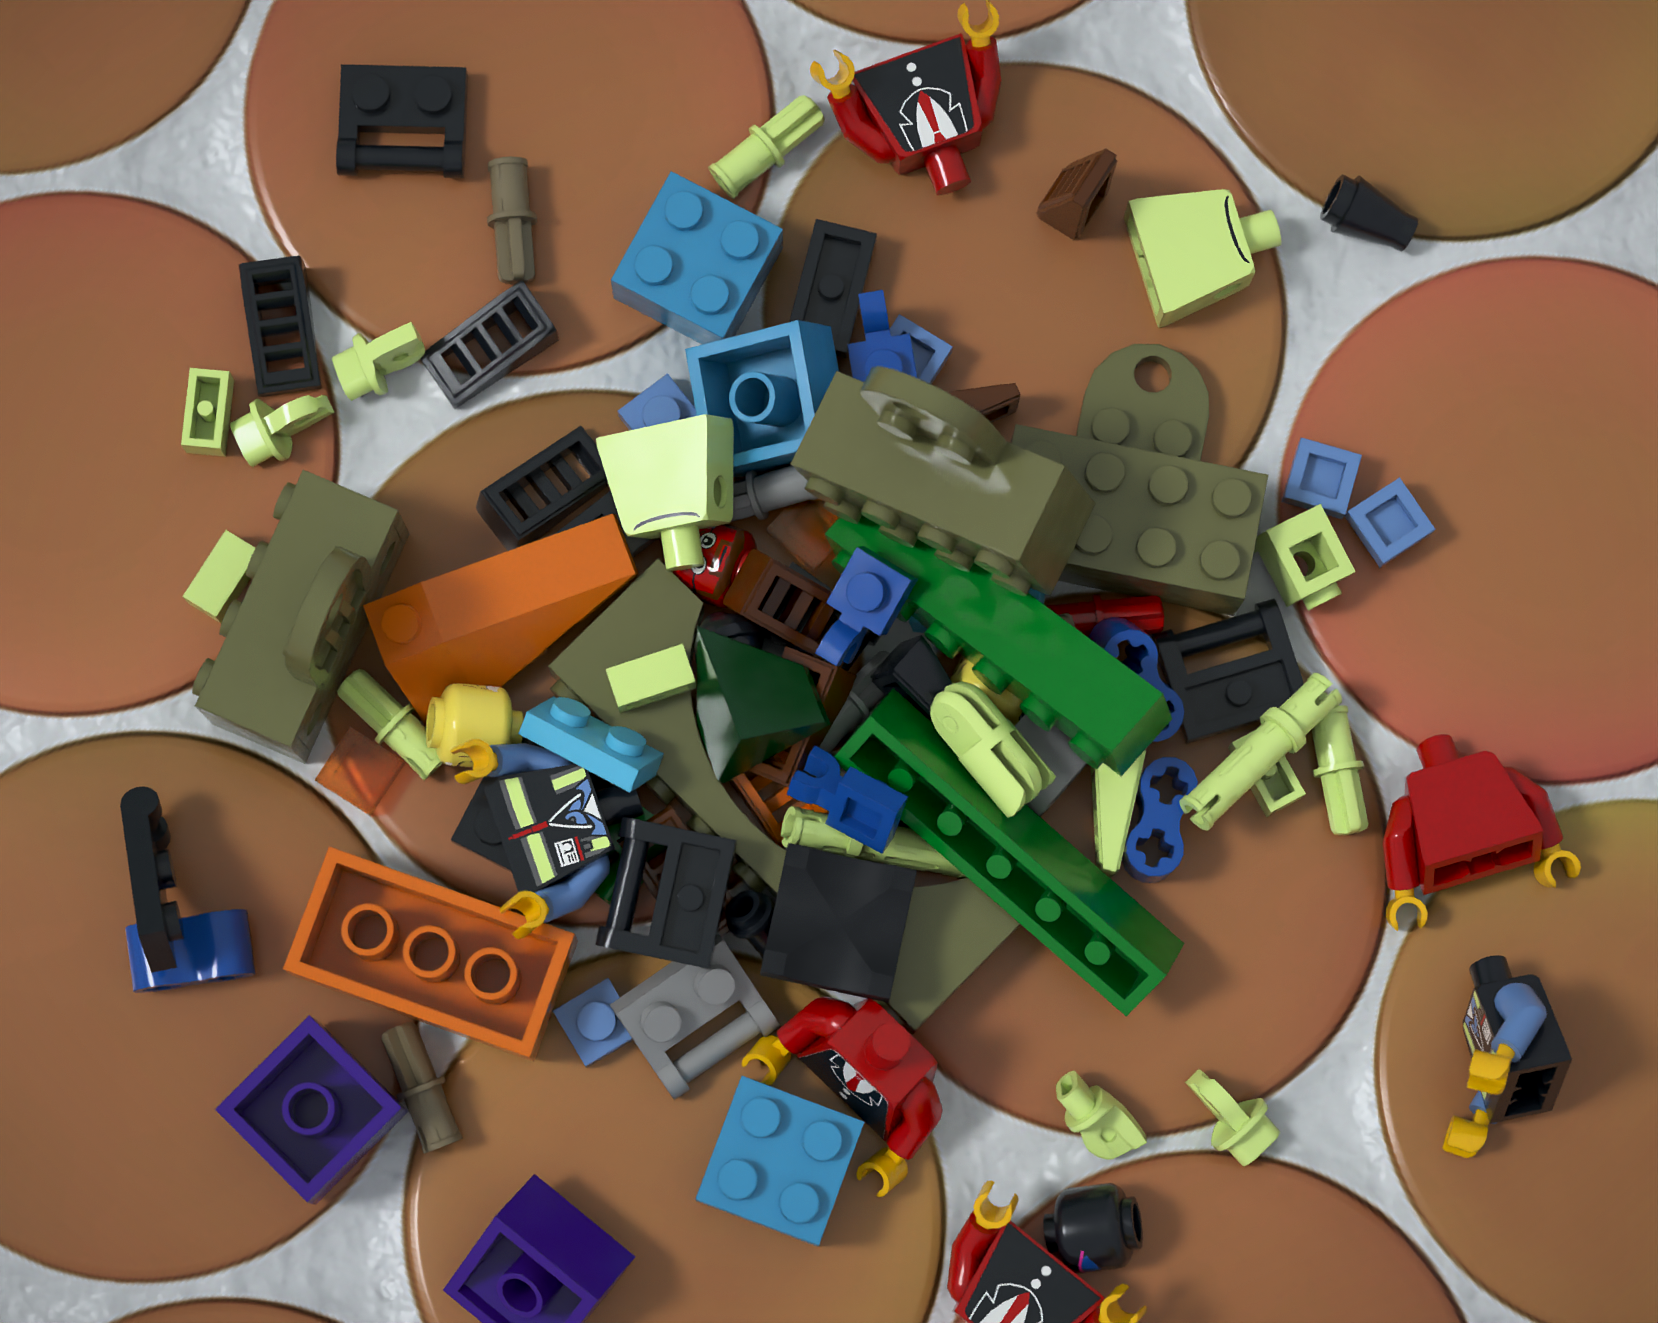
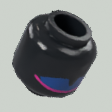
M1106 1183L1067 1188L1057 1197L1054 1213L1044 1215L1043 1228L1048 1251L1050 1253L1059 1252L1064 1265L1074 1273L1125 1267L1131 1260L1133 1250L1142 1248L1143 1229L1137 1200L1135 1197L1126 1198L1123 1190L1116 1184Z

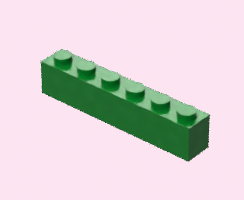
M864 516L861 517L858 524L848 522L839 517L825 533L836 556L831 563L840 574L843 573L856 547L865 546L916 577L918 580L896 618L906 623L911 616L927 628L924 632L925 636L939 651L949 658H954L957 653H960L974 664L972 672L986 687L999 695L1007 689L1023 701L1020 704V708L1032 722L1047 732L1055 726L1071 738L1068 742L1070 748L1091 767L1098 769L1104 763L1118 775L1122 776L1172 720L1162 692L1031 594L1027 593L1026 596H1022L991 580L993 573L973 563L969 572L955 568L934 555L937 549L918 539L913 548L897 543L878 531L881 525Z
M894 688L834 756L839 766L846 772L851 766L908 796L900 819L1125 1016L1167 976L1185 943L1026 804L1014 816L1007 818L958 760L959 757L938 734L933 723Z

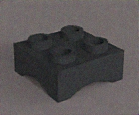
M788 843L760 975L889 1003L917 870L855 859Z

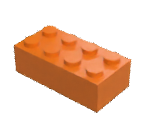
M329 846L283 970L294 977L534 1062L578 939L574 933L546 923H542L525 938L517 939L512 933L520 926L526 924L524 915L510 910L501 914L500 907Z

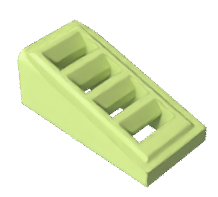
M1146 751L1137 758L1122 776L1118 775L1104 763L1098 769L1091 767L1096 866L1109 878L1113 875L1115 876L1120 870Z

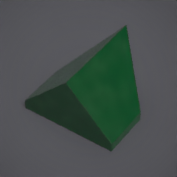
M697 626V727L717 781L725 783L830 725L808 667Z

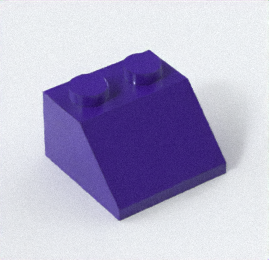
M534 1174L494 1217L443 1291L482 1323H585L634 1260L635 1256Z

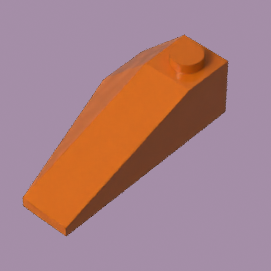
M610 514L422 581L365 604L363 607L386 668L426 726L431 698H440L448 685L461 683L502 688L528 664H533L548 651L547 648L576 623L586 619L638 574L617 515Z

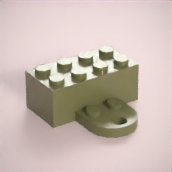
M1133 344L1111 353L1094 370L1082 401L1076 436L1016 424L1011 443L1065 465L1096 503L1058 581L1135 597L1157 596L1160 597L1161 602L1234 616L1246 597L1268 474L1201 461L1209 419V392L1199 370L1182 353L1160 344ZM1145 362L1161 364L1169 375V385L1159 392L1145 391L1137 385L1134 378V370Z
M881 366L872 367L865 382L836 371L791 462V465L808 481L804 489L825 501L823 507L830 513L854 524H858L861 517L864 516L881 525L878 530L881 534L910 548L914 547L918 539L937 549L934 554L937 558L960 570L969 572L973 563L993 573L991 577L993 582L1022 596H1026L1030 588L1051 596L1096 504L1065 465L1007 442L994 425L979 411L942 389L914 376Z
M303 470L297 484L288 482L277 500L273 517L280 521L270 542L260 541L254 550L246 572V576L253 580L243 601L234 599L228 607L219 631L221 636L226 637L216 660L207 658L202 664L195 679L192 693L199 696L195 707L213 725L306 764L336 698L337 690L345 678L369 625L363 605L381 598L408 539L409 532L397 509Z

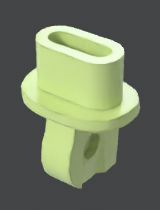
M410 322L374 339L370 343L361 333L356 334L352 338L354 346L333 356L332 362L343 391L353 401L373 390L378 395L386 394L388 387L384 376L404 369L420 360L425 354V347L420 334L413 323Z
M306 395L290 401L276 410L262 400L255 399L249 404L250 412L231 422L230 428L245 460L251 467H254L273 456L280 461L289 459L293 445L291 436L333 414L334 410L326 395H320L316 398Z
M1200 1069L1185 1082L1219 1120L1213 1129L1211 1145L1218 1151L1227 1149L1242 1166L1252 1163L1280 1135L1278 1128L1265 1115L1268 1105L1262 1098L1237 1103L1217 1081L1209 1079Z
M1076 1071L1068 1072L1057 1082V1099L1066 1108L1064 1121L1072 1132L1081 1133L1083 1143L1089 1152L1099 1158L1114 1159L1147 1143L1146 1134L1125 1106L1110 1093L1097 1085L1089 1087Z

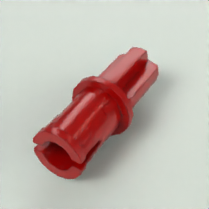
M1094 594L1092 601L1045 605L1056 614L1069 613L1073 618L1075 628L1087 637L1094 626L1102 620L1111 617L1125 618L1138 626L1146 634L1159 633L1163 631L1164 609L1160 597L1157 596L1101 600L1099 594Z

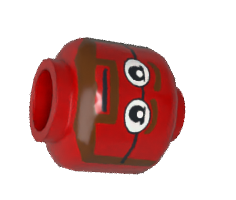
M728 524L699 529L704 565L671 572L702 602L720 608H728L723 604V599L749 552L752 549H757L756 541L749 531Z

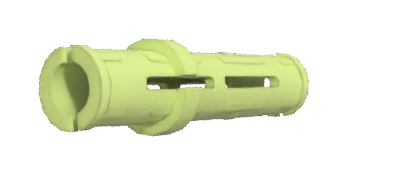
M1313 673L1309 676L1307 682L1279 708L1270 707L1260 717L1261 725L1198 786L1179 800L1180 807L1185 814L1189 813L1192 809L1196 810V813L1189 818L1195 825L1208 831L1214 826V822L1287 752L1297 753L1306 744L1305 735L1333 708H1337L1342 703L1341 694L1337 689H1334L1329 695L1324 692L1332 685L1331 681L1319 673Z
M790 806L785 813L781 828V837H784L782 845L787 848L788 843L855 859L919 871L941 873L960 879L967 878L911 828L898 826L894 838L884 853L881 854L825 824L828 814L796 806Z

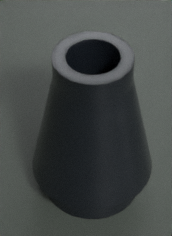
M1342 174L1330 190L1320 214V220L1330 224L1331 232L1390 246L1400 252L1404 251L1408 246L1419 221L1417 217L1405 212L1360 175L1352 179Z

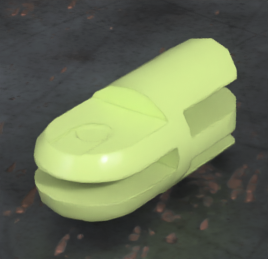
M960 681L946 686L944 691L939 692L935 696L930 707L931 720L935 729L959 757L958 760L1007 818L1014 816L1022 809L1024 804L1032 801L1041 790L1046 789L1054 782L1056 776L981 689L973 684Z

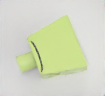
M1226 189L1137 198L1128 202L1124 214V221L1158 328L1174 323L1243 290L1250 285L1255 274L1251 254L1281 246L1280 229L1273 211L1270 209L1239 218L1232 194Z
M704 414L596 438L602 465L623 530L627 536L647 539L661 538L666 571L685 570L703 566L704 559L699 529L728 524L733 518L734 427L732 419Z

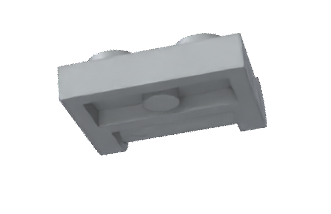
M719 933L710 969L672 961L610 1004V1007L674 1101L690 1090L687 1085L689 1082L760 1033L767 1037L781 1027ZM737 1001H740L746 1010L744 1014L672 1063L665 1051Z

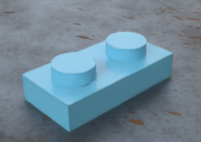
M553 696L526 712L518 733L519 735L628 792H632L656 776L664 753L648 746L646 739L638 732L622 726L612 727L591 716L589 708L574 699L566 697L556 698Z

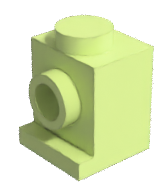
M1321 504L1266 530L1256 538L1254 553L1259 552L1286 607L1303 600L1309 611L1342 594L1337 582L1356 572ZM1293 556H1299L1306 561L1308 566L1306 576H1303Z

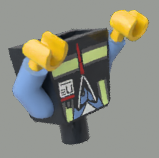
M472 739L453 747L451 754L465 753L469 755L473 762V770L454 775L458 783L467 784L485 776L493 777L483 780L481 783L518 889V893L500 907V913H505L513 908L521 911L526 918V924L520 926L512 935L517 939L525 938L543 922L552 921L582 908L609 875V859L617 855L608 827L621 823L622 817L633 819L644 815L636 789L628 792L613 784L595 790L588 770L546 748L531 744L488 745V743L482 740Z
M1500 955L1482 958L1473 963L1469 968L1475 988L1473 989L1463 1019V1031L1472 1059L1467 1088L1477 1090L1478 1092L1469 1105L1470 1111L1474 1114L1473 1120L1470 1121L1453 1115L1442 1146L1444 1151L1464 1158H1472L1484 1145L1489 1123L1496 1124L1500 1121L1552 1111L1572 1061L1569 1049L1540 978L1533 974L1513 978L1506 958Z

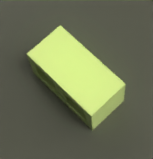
M190 368L181 446L186 453L226 457L234 378L230 371Z
M225 530L182 597L188 604L222 623L228 607L234 599H238L251 579L246 576V572L256 548Z
M683 644L606 669L620 713L696 688V681Z
M1254 731L1233 741L1228 747L1230 753L1241 745ZM1285 755L1250 788L1266 817L1298 801L1306 794Z

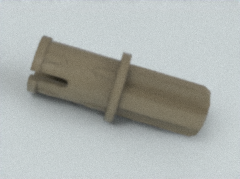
M521 157L496 158L489 161L488 164L493 214L487 217V223L489 227L494 229L498 279L500 282L515 285L521 280L524 283L531 282L535 277L531 226L537 223V215L530 211L527 179L528 161Z
M407 1022L385 1031L382 1034V1042L402 1093L396 1096L398 1101L402 1099L405 1101L417 1130L423 1153H428L462 1139L463 1137L452 1116L441 1086L446 1080L444 1076L437 1078L417 1025L413 1022Z

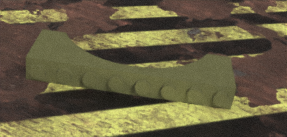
M657 559L548 666L551 676L557 681L550 690L557 698L566 697L584 704L589 708L593 717L612 727L622 726L638 732L646 739L648 746L664 753L656 776L644 784L665 805H668L675 798L692 815L685 823L691 831L736 840L737 845L734 857L738 862L731 870L750 890L762 892L766 888L777 898L786 850L775 844L753 825L736 806L722 784L717 781L697 731L691 690L623 713L619 712L607 676V668L683 644L692 669L697 626L700 627L704 616L703 602L671 571H666L665 565ZM968 878L932 886L913 887L889 1003L875 1001L900 1025H904L914 1034L1021 924Z

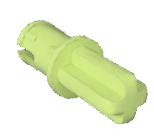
M805 95L799 96L760 128L752 125L749 128L750 136L718 162L711 164L708 169L722 190L734 199L740 191L773 165L779 168L785 164L783 157L824 124L825 118L811 98Z
M362 669L353 671L341 683L337 690L338 696L378 734L374 740L379 745L385 742L394 752L396 751L420 775V778L425 781L443 764L439 760L436 748L427 747L426 728L412 714L414 710L412 705L408 704L403 707Z
M1345 705L1333 708L1311 729L1318 768L1313 770V775L1315 778H1321L1330 828L1334 835L1359 833L1367 829L1369 824L1358 772L1364 768V763L1361 760L1356 761L1347 715L1348 707Z

